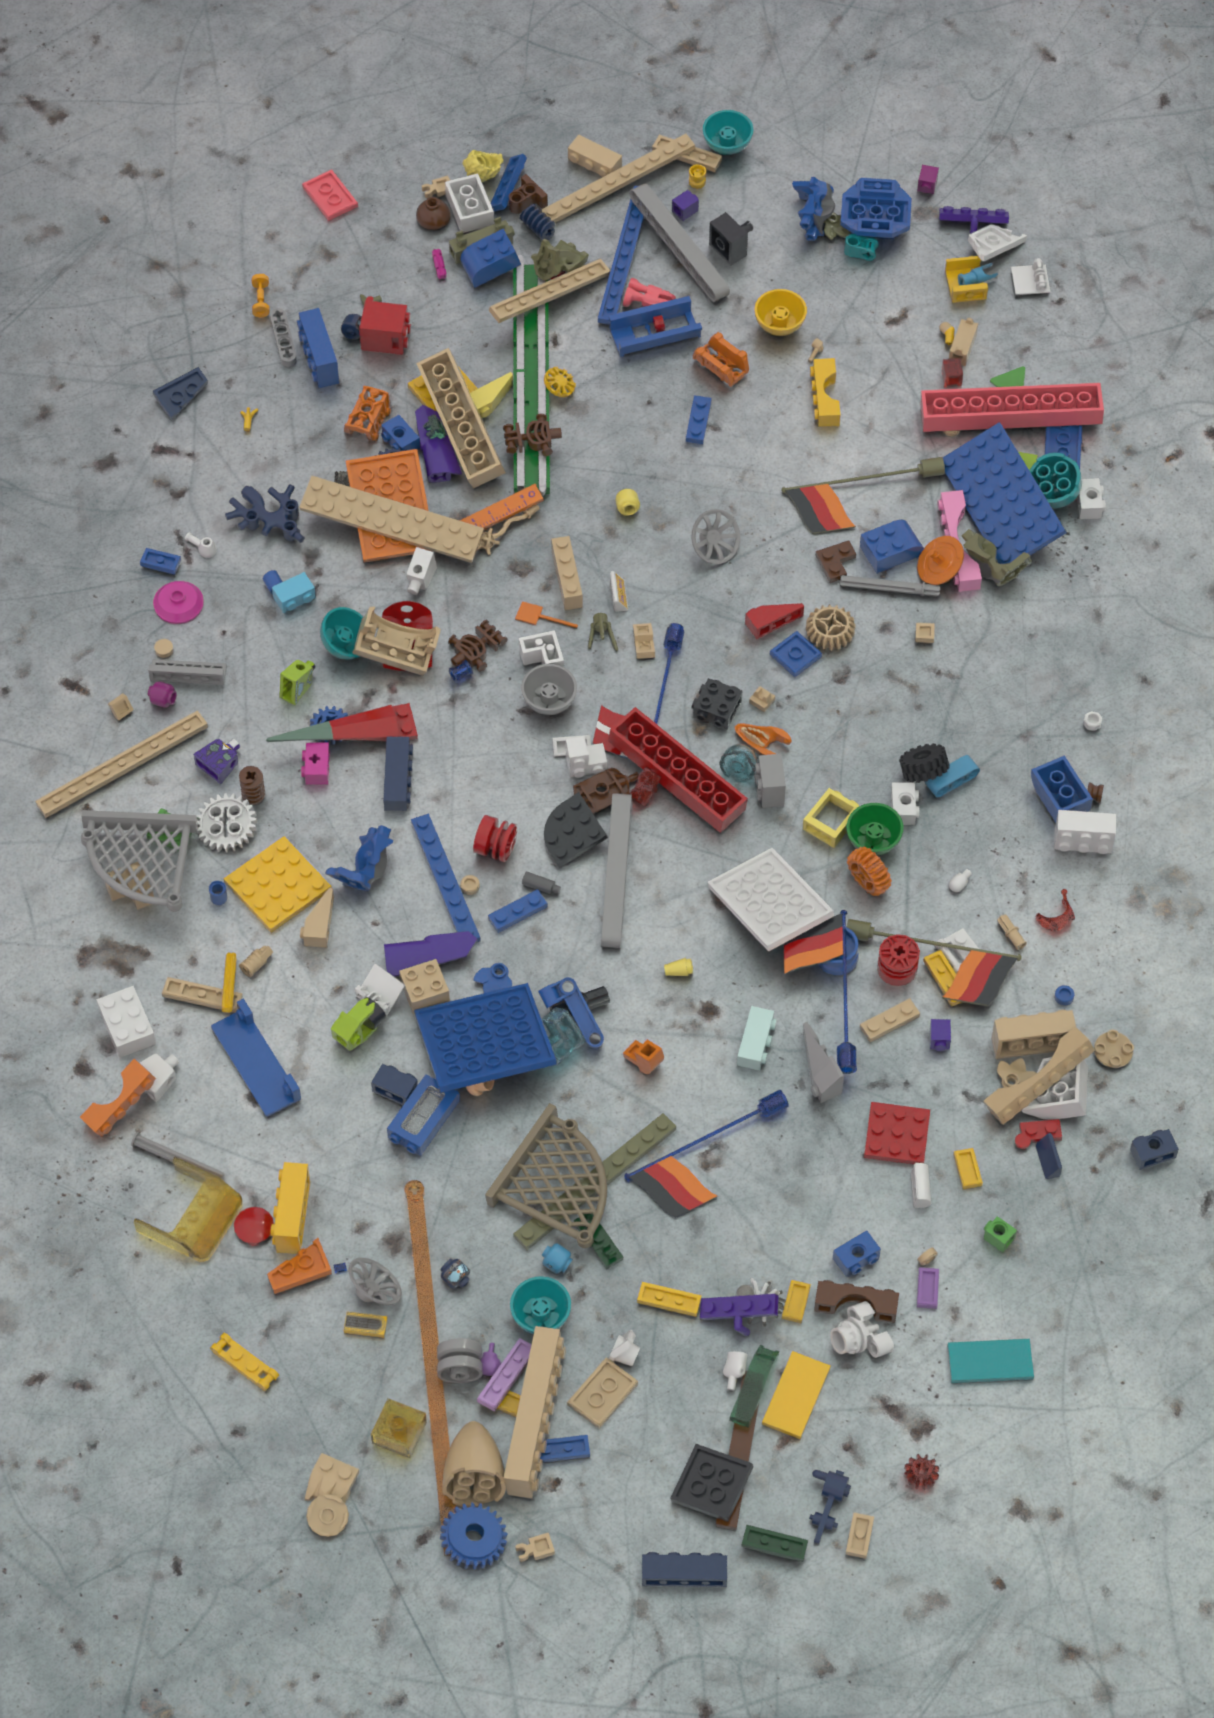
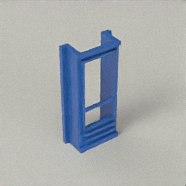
M690 296L609 315L610 332L620 357L624 356V354L697 336L698 338L701 337L702 326L701 323L695 322L691 312ZM662 315L663 320L685 316L688 322V326L655 334L651 333L650 325L648 324L653 323V317ZM645 325L649 335L635 338L632 328Z

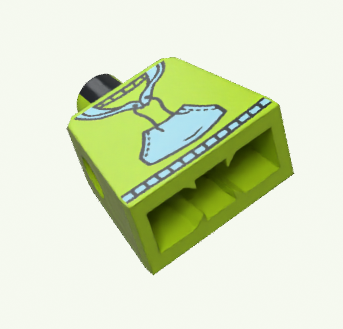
M295 660L280 673L279 697L296 705L312 684V672L316 668L315 664L309 660L306 663L301 660Z

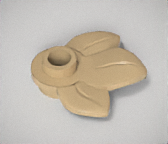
M1023 1058L1015 1060L1010 1065L1001 1060L997 1067V1073L1002 1078L1001 1084L1003 1088L1019 1084L1037 1074L1033 1071H1026Z

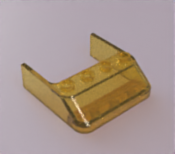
M175 1156L173 1158L175 1170L203 1183L172 1232L167 1233L137 1218L134 1220L136 1232L194 1260L205 1262L211 1258L243 1206L242 1196L220 1177Z

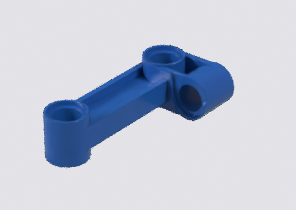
M566 977L538 991L547 1009L564 1000L587 1046L591 1049H599L602 1046L604 1036L574 979ZM564 983H571L573 990L566 992L562 986ZM598 1035L601 1040L600 1043L592 1044L589 1040L590 1036Z

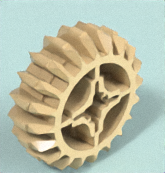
M829 604L828 607L822 605L820 609L815 608L814 612H811L806 620L805 630L807 637L810 638L811 644L816 643L817 648L823 646V650L830 648L832 651L833 648L839 650L841 646L846 647L847 643H850L855 635L856 625L854 618L851 617L850 611L845 612L844 607L838 609V605L831 607Z

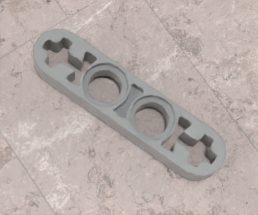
M276 308L271 311L270 319L280 361L283 366L291 367L296 364V352L287 316L283 309ZM276 316H280L281 322H278ZM284 328L286 332L278 333L277 330ZM282 342L290 343L286 347L280 345ZM286 353H289L290 359L286 358Z

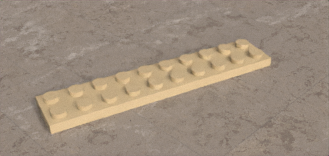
M312 475L299 507L304 512L470 563L474 560L484 533V528Z

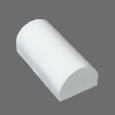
M915 1163L911 1170L914 1208H925L931 1205L928 1165Z

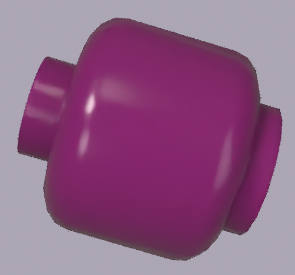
M161 681L155 682L153 686H150L147 693L153 705L163 708L173 705L177 698L174 686Z

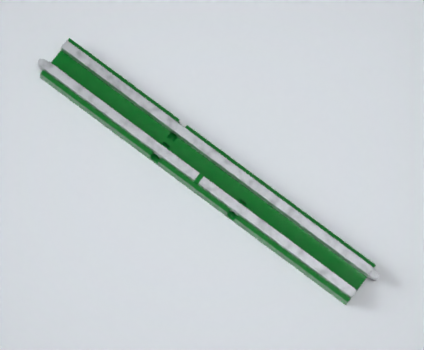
M518 255L521 265L513 269V296L548 281L542 280L537 276L534 264L524 265L522 255ZM549 302L513 317L514 430H516L515 423L519 422L521 434H526V428L531 421H538L536 419L537 414H545L547 416L546 421L549 422V390L544 384V375L549 370ZM527 440L522 441L523 453H519L518 446H516L517 452L514 453V494L533 484H536L542 496L550 494V455L543 456V450H532Z

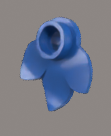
M495 963L490 968H481L474 976L475 982L484 984L483 993L512 987V980L508 977L509 970L503 963ZM500 971L502 974L497 975L495 972Z

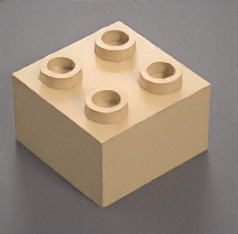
M436 959L399 971L400 982L405 985L403 990L413 1014H415L414 1010L450 1002L449 989Z

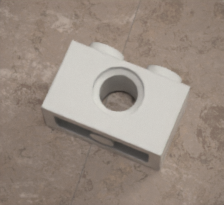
M1099 478L1082 479V488L1077 496L1080 519L1102 518V512L1106 510L1105 500H1102L1104 489L1103 485L1100 486Z
M892 783L891 807L900 815L903 825H915L916 818H919V806H916V801L919 800V791L915 790V783Z

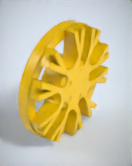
M558 366L550 368L545 373L544 384L552 394L565 398L573 393L576 383H574L571 373L568 374L567 370L559 369Z

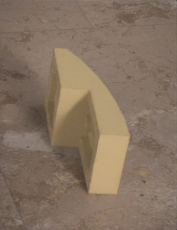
M651 623L633 624L637 659L655 658Z

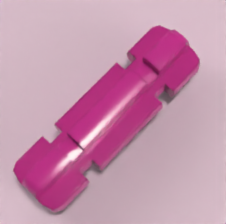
M434 249L432 256L437 278L445 279L447 273L442 252L440 249Z

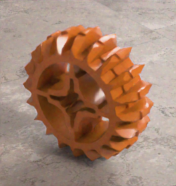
M859 847L847 857L848 869L851 871V875L867 893H870L872 896H879L891 886L892 880L890 873L887 871L888 868L885 867L884 862L871 849Z

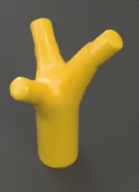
M247 407L246 413L240 412L244 417V431L251 430L252 418L259 411L257 408L250 412V407Z

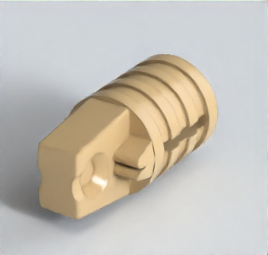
M270 946L255 949L239 964V968L246 976L252 977L266 964V960L273 953Z

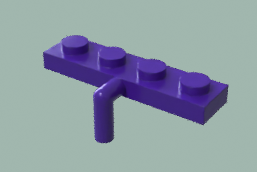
M944 206L939 208V220L971 222L970 234L977 231L978 222L1009 224V211L1004 209L990 211L987 208L971 210L969 207L954 209L951 206Z
M777 1294L701 1298L700 1319H734V1329L744 1336H749L750 1330L742 1325V1319L778 1316L779 1296Z

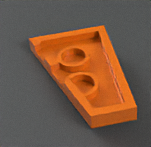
M319 1238L312 1241L313 1244L306 1249L303 1248L298 1251V1255L291 1260L284 1261L267 1274L274 1294L332 1274Z

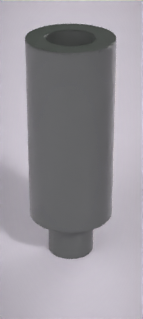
M528 871L525 872L522 879L523 885L548 894H552V892L559 894L561 886L555 885V881Z

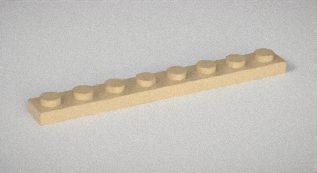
M600 258L490 306L489 312L498 323H501L609 276L610 269Z

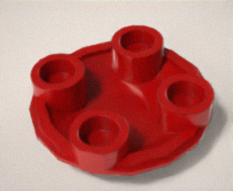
M246 1208L235 1218L234 1231L239 1239L251 1246H256L271 1235V1226L274 1224L273 1217L263 1208Z

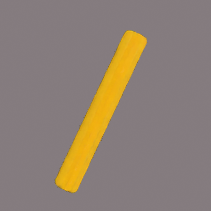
M228 952L225 960L222 1012L231 1013L233 1009L237 960L236 953Z

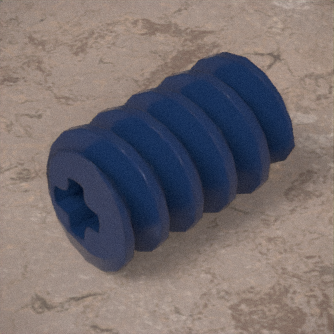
M536 204L530 205L520 214L519 219L536 233L541 240H549L553 237L556 223L551 221V218L547 217Z

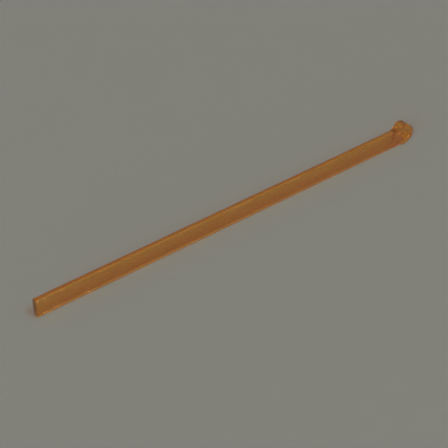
M411 1180L406 1183L404 1192L408 1202L442 1526L444 1525V1519L448 1518V1513H454L456 1504H453V1500L444 1495L442 1491L444 1465L450 1445L443 1380L437 1376V1364L439 1362L437 1359V1347L439 1341L423 1199L425 1190L424 1185L420 1181ZM412 1188L419 1189L417 1194H413L410 1190ZM447 1547L443 1548L444 1556H450L451 1554L445 1555V1550L447 1549Z

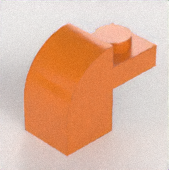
M648 1039L643 1044L635 1040L623 1052L624 1058L637 1065L640 1072L644 1074H650L664 1060L662 1048Z

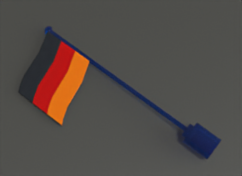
M841 910L840 914L784 943V974L786 975L800 968L823 964L843 956L844 1042L837 1046V1064L843 1074H851L857 1071V1050L855 1045L848 1042L846 915L848 913L846 910Z
M779 1089L759 1099L757 1110L630 1174L625 1173L624 1178L626 1180L631 1179L644 1189L662 1210L675 1219L718 1196L705 1188L687 1167L672 1156L758 1113L768 1118L788 1108L789 1103L785 1094Z

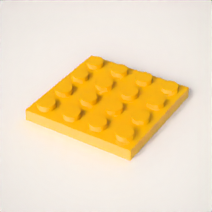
M285 836L223 878L224 883L271 933L319 900L328 888H332Z

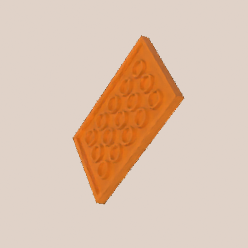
M417 449L346 460L351 488L429 511ZM357 528L364 563L413 555L416 547H418Z

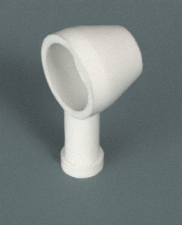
M190 532L185 536L186 541L198 547L199 554L202 557L210 558L216 554L217 547L211 538L205 537L200 540Z

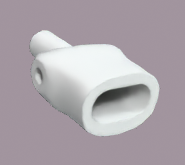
M737 1351L728 1352L723 1369L724 1376L729 1378L728 1390L735 1391L737 1378L745 1374L748 1354Z

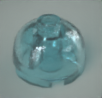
M735 744L728 747L722 754L719 765L721 771L728 778L732 776L737 778L734 780L736 782H746L751 780L756 773L755 763H758V758L755 751L749 746Z

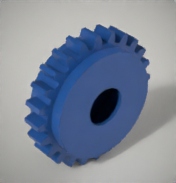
M471 1502L468 1508L464 1503L461 1510L455 1507L454 1513H448V1518L444 1519V1525L441 1526L440 1531L443 1533L440 1534V1540H444L441 1547H447L445 1555L451 1554L450 1561L457 1559L458 1566L461 1563H465V1569L469 1565H473V1569L476 1570L479 1564L483 1569L486 1562L491 1566L493 1559H499V1554L504 1552L503 1547L506 1546L507 1541L505 1539L508 1534L503 1532L506 1524L500 1525L502 1517L496 1518L497 1511L490 1513L489 1506L486 1509H482L481 1503L478 1507H475L474 1503ZM476 1531L482 1539L472 1541L468 1539L466 1533Z

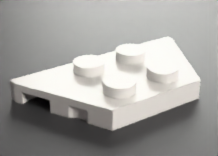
M992 224L969 234L968 242L983 262L1027 240V235L1022 234L1020 237L1012 235V230L1003 229Z

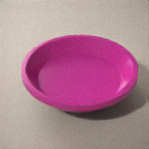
M174 581L165 584L156 592L153 600L156 614L162 620L173 624H182L193 620L200 614L204 605L200 589L186 581Z

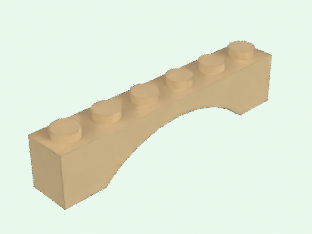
M1075 1026L1060 1038L1053 1057L1037 1074L1019 1084L998 1088L984 1100V1103L990 1113L1004 1125L1069 1071L1073 1070L1075 1066L1089 1057L1095 1049L1090 1040Z

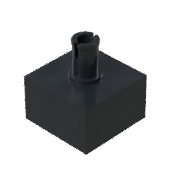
M725 212L710 222L709 245L732 266L747 256L748 233L753 231V225L749 223L750 221L739 225Z

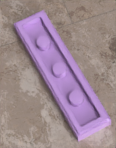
M521 1338L518 1339L478 1396L477 1402L495 1412L527 1366L532 1344Z

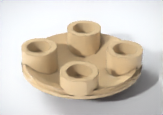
M1112 1029L1097 1038L1094 1044V1053L1103 1065L1119 1068L1125 1066L1131 1060L1134 1045L1125 1035Z

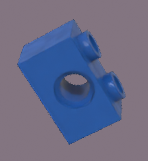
M400 415L381 425L383 440L388 442L395 450H398L400 447L402 451L406 449H420V437Z
M866 1230L834 1249L832 1259L845 1277H848L851 1274H858L864 1266L876 1263L879 1260L881 1248ZM859 1253L862 1257H855L853 1254Z

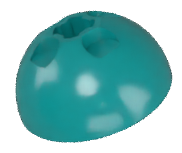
M734 110L717 111L711 114L703 124V136L707 145L722 155H733L744 150L749 145L754 131L751 120L743 113Z
M338 607L330 610L323 618L320 627V637L325 649L333 656L344 660L361 657L353 654L363 616L359 612L347 607Z
M544 1276L532 1277L516 1287L511 1296L510 1310L517 1325L524 1331L534 1334L535 1326L553 1329L561 1328L569 1317L571 1298L567 1289L559 1281Z

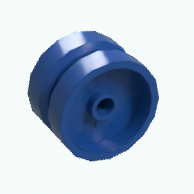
M843 926V956L823 964H818L823 971L836 976L847 974L856 967L859 953L858 939L855 933Z

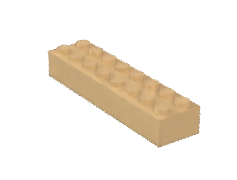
M447 348L416 363L465 475L473 489L505 474L503 465L450 349Z
M535 1326L503 1477L507 1494L510 1496L533 1498L534 1491L537 1492L539 1479L536 1478L537 1473L541 1472L543 1460L540 1457L541 1453L546 1451L547 1441L545 1440V1435L549 1434L551 1425L550 1421H548L549 1415H553V1396H557L558 1393L556 1381L557 1377H561L562 1365H560L561 1359L565 1358L566 1354L564 1338L561 1337L560 1329Z

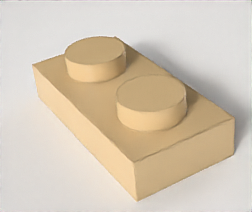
M853 1513L845 1555L867 1558L874 1516Z

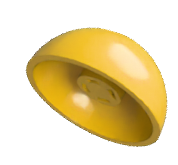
M774 289L765 292L758 298L754 308L756 320L761 328L769 334L776 336H786L797 331L804 323L807 315V306L803 298L797 293L786 289Z

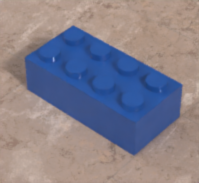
M316 308L299 312V320H297L298 337L300 342L304 344L302 348L304 355L308 357L309 369L312 368L313 371L311 372L313 382H317L319 388L339 384L337 359L320 309Z

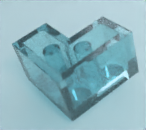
M555 1007L541 1019L551 1034L548 1039L557 1065L586 1042L567 1010Z

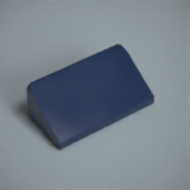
M1048 1133L1036 1143V1150L1045 1178L1052 1179L1060 1177L1062 1165L1053 1135Z

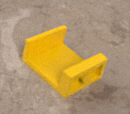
M979 256L946 259L945 274L952 303L987 299V283L982 282L959 286L957 278L959 274H966L972 269L980 267L981 259Z

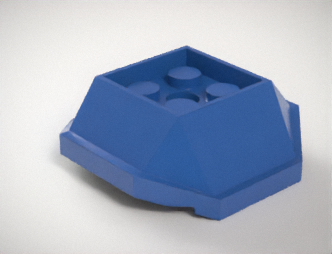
M860 178L855 185L842 194L840 226L857 236L894 239L910 230L912 198L900 187L896 180Z

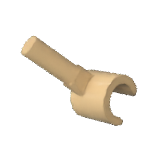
M818 338L811 345L814 350L808 359L810 363L816 354L823 351L824 348L823 342Z

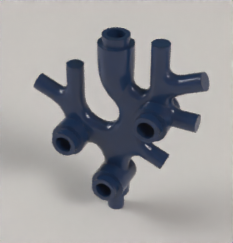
M289 484L284 493H279L273 487L268 489L267 492L280 503L279 509L275 512H268L265 509L262 495L252 486H245L241 491L242 497L253 506L251 509L245 508L234 497L229 500V503L235 510L225 513L226 520L243 517L244 520L237 525L241 531L246 527L250 530H256L260 525V521H263L265 523L261 531L263 536H268L271 529L277 527L283 530V536L288 541L296 539L301 543L305 539L300 534L296 522L293 521L299 516L298 502L290 499L295 489L293 485Z

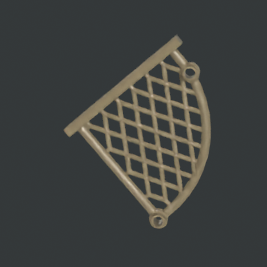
M549 1103L486 1192L485 1197L487 1205L494 1208L500 1200L577 1239L578 1245L586 1249L592 1246L594 1242L593 1234L599 1226L607 1200V1178L598 1152L591 1142L579 1131L578 1123L573 1119L564 1121L558 1118L556 1106ZM552 1124H554V1125H556V1126H558V1127H560V1128H550V1127L552 1126ZM552 1132H562L566 1139H555ZM548 1133L551 1140L542 1139L545 1136V1134ZM569 1143L572 1150L562 1151L559 1144ZM574 1143H581L586 1150H577ZM544 1144H554L557 1151L547 1152ZM539 1145L542 1152H534V1150ZM580 1154H590L593 1161L584 1162ZM565 1155H575L579 1162H569ZM545 1156L549 1163L539 1164L535 1157ZM550 1156H561L564 1163H554ZM529 1157L531 1158V1160H532L533 1163H534V1164L524 1165V1164L527 1162V1160L529 1159ZM582 1166L585 1174H575L572 1167ZM587 1166H595L597 1173H590ZM557 1167H567L570 1174L560 1175ZM542 1168H552L555 1175H545ZM522 1169L525 1176L516 1177L519 1171ZM527 1169H537L540 1176H530ZM595 1177H598L599 1185L595 1182ZM578 1178H589L592 1185L582 1186ZM558 1179L562 1187H552L548 1180ZM563 1179H574L577 1186H567ZM543 1180L547 1187L537 1188L533 1181ZM512 1181L517 1189H508ZM518 1181H528L532 1188L522 1189ZM595 1189L599 1197H588L585 1190ZM580 1190L583 1198H573L570 1191ZM554 1191H565L568 1198L558 1199ZM534 1192L538 1200H528L525 1193ZM539 1192H550L553 1199H543ZM519 1193L524 1203L506 1194ZM593 1201H598L596 1209L592 1204ZM576 1202H587L590 1209L580 1210ZM556 1203L560 1211H550L546 1204ZM561 1203H572L575 1210H565ZM541 1204L546 1214H543L529 1207L528 1205ZM578 1214L582 1222H571L568 1215ZM583 1214L594 1215L591 1223L586 1221ZM563 1215L568 1225L549 1216ZM586 1226L588 1228L579 1232L571 1227Z

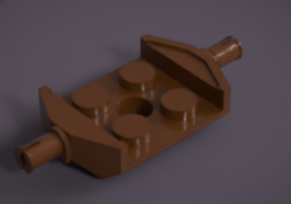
M611 767L573 785L574 795L578 792L580 793L594 815V813L612 805L613 793L630 794V783L640 779L638 772L626 776V774L623 775L619 770ZM598 787H605L607 790L599 792L596 789Z

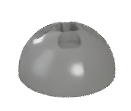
M543 664L534 667L524 676L521 691L525 702L532 710L544 715H555L563 712L572 704L577 693V682L573 674L566 668L556 664Z

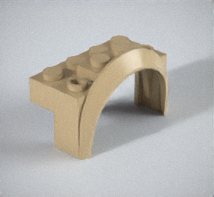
M374 606L369 607L361 621L353 654L424 676L427 672L430 656L436 649L441 629L437 626L428 630L402 626L381 618L374 613ZM413 640H416L413 650H411Z

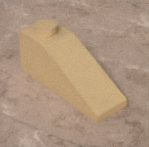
M328 888L305 919V925L300 929V938H303L304 946L327 948L334 902L333 888Z

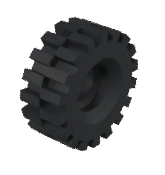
M934 743L931 745L925 744L924 746L919 745L915 749L911 748L909 752H904V755H901L899 759L904 779L912 783L914 781L920 783L921 781L927 782L929 779L934 780L937 776L941 777L942 773H946L947 769L950 768L945 747L940 744L937 746Z

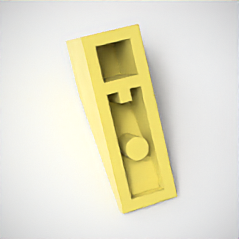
M511 372L470 393L481 418L493 413L513 386V374Z

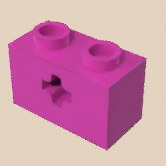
M306 743V750H302V761H305V766H301V777H305L306 785L329 784V743Z

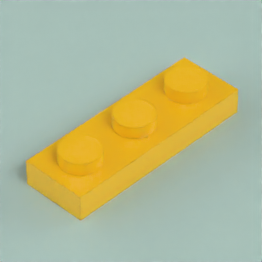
M939 950L924 957L923 962L945 995L951 987L956 973L943 952ZM948 1000L951 1007L961 1003L960 1001Z
M642 1282L637 1303L697 1317L702 1295Z

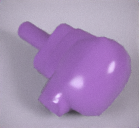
M492 1342L489 1344L488 1352H484L481 1359L483 1375L493 1376L501 1365L497 1354L493 1352L495 1344Z

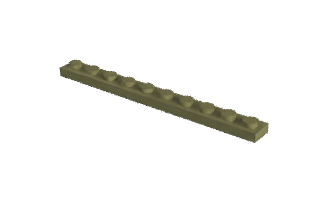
M664 1113L602 1162L606 1173L607 1185L676 1130L677 1126ZM596 1167L590 1173H597ZM595 1177L594 1180L599 1185V1179ZM589 1178L579 1180L582 1186L592 1185ZM595 1189L585 1190L588 1197H594L597 1194ZM580 1190L570 1191L573 1198H583ZM564 1192L558 1199L568 1198V1196ZM576 1202V1203H577L578 1207L580 1208V1207L583 1206L586 1202ZM556 1203L547 1206L550 1211H560ZM561 1203L565 1210H575L572 1203ZM563 1215L549 1216L561 1223L565 1220ZM532 1218L514 1232L513 1237L528 1250L554 1228Z

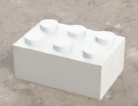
M478 174L445 182L446 198L460 231L465 233L494 224V211Z
M1058 810L1054 849L1079 851L1082 853H1112L1116 835V814Z
M134 986L96 999L99 1012L119 1058L156 1044L154 1032Z

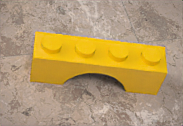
M835 358L814 359L813 366H810V377L814 378V380H811V390L815 391L813 405H816L817 408L814 409V420H818V427L840 426L839 401L825 393V389L836 382Z

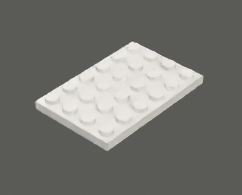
M773 848L707 882L708 888L768 952L834 916V911Z

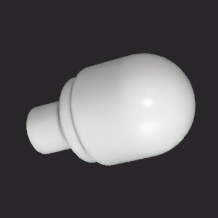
M966 869L963 873L956 874L949 881L950 890L953 892L963 890L968 883V878L972 875L971 871Z

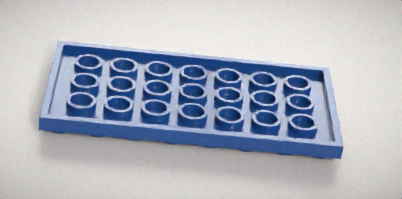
M1000 422L943 457L946 475L956 491L963 490L966 509L982 536L996 546V559L999 564L1010 563L1023 552L1032 555L1067 533Z

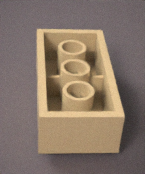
M1058 1010L1053 1013L1040 1012L1036 1015H1019L1013 1018L1001 1017L994 1020L991 1040L995 1058L1002 1059L1055 1052L1060 1038L1076 1026L1073 1010Z

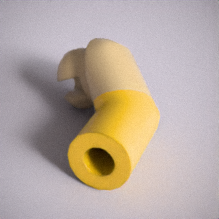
M943 322L940 324L939 329L945 334V344L952 345L955 329L948 322Z

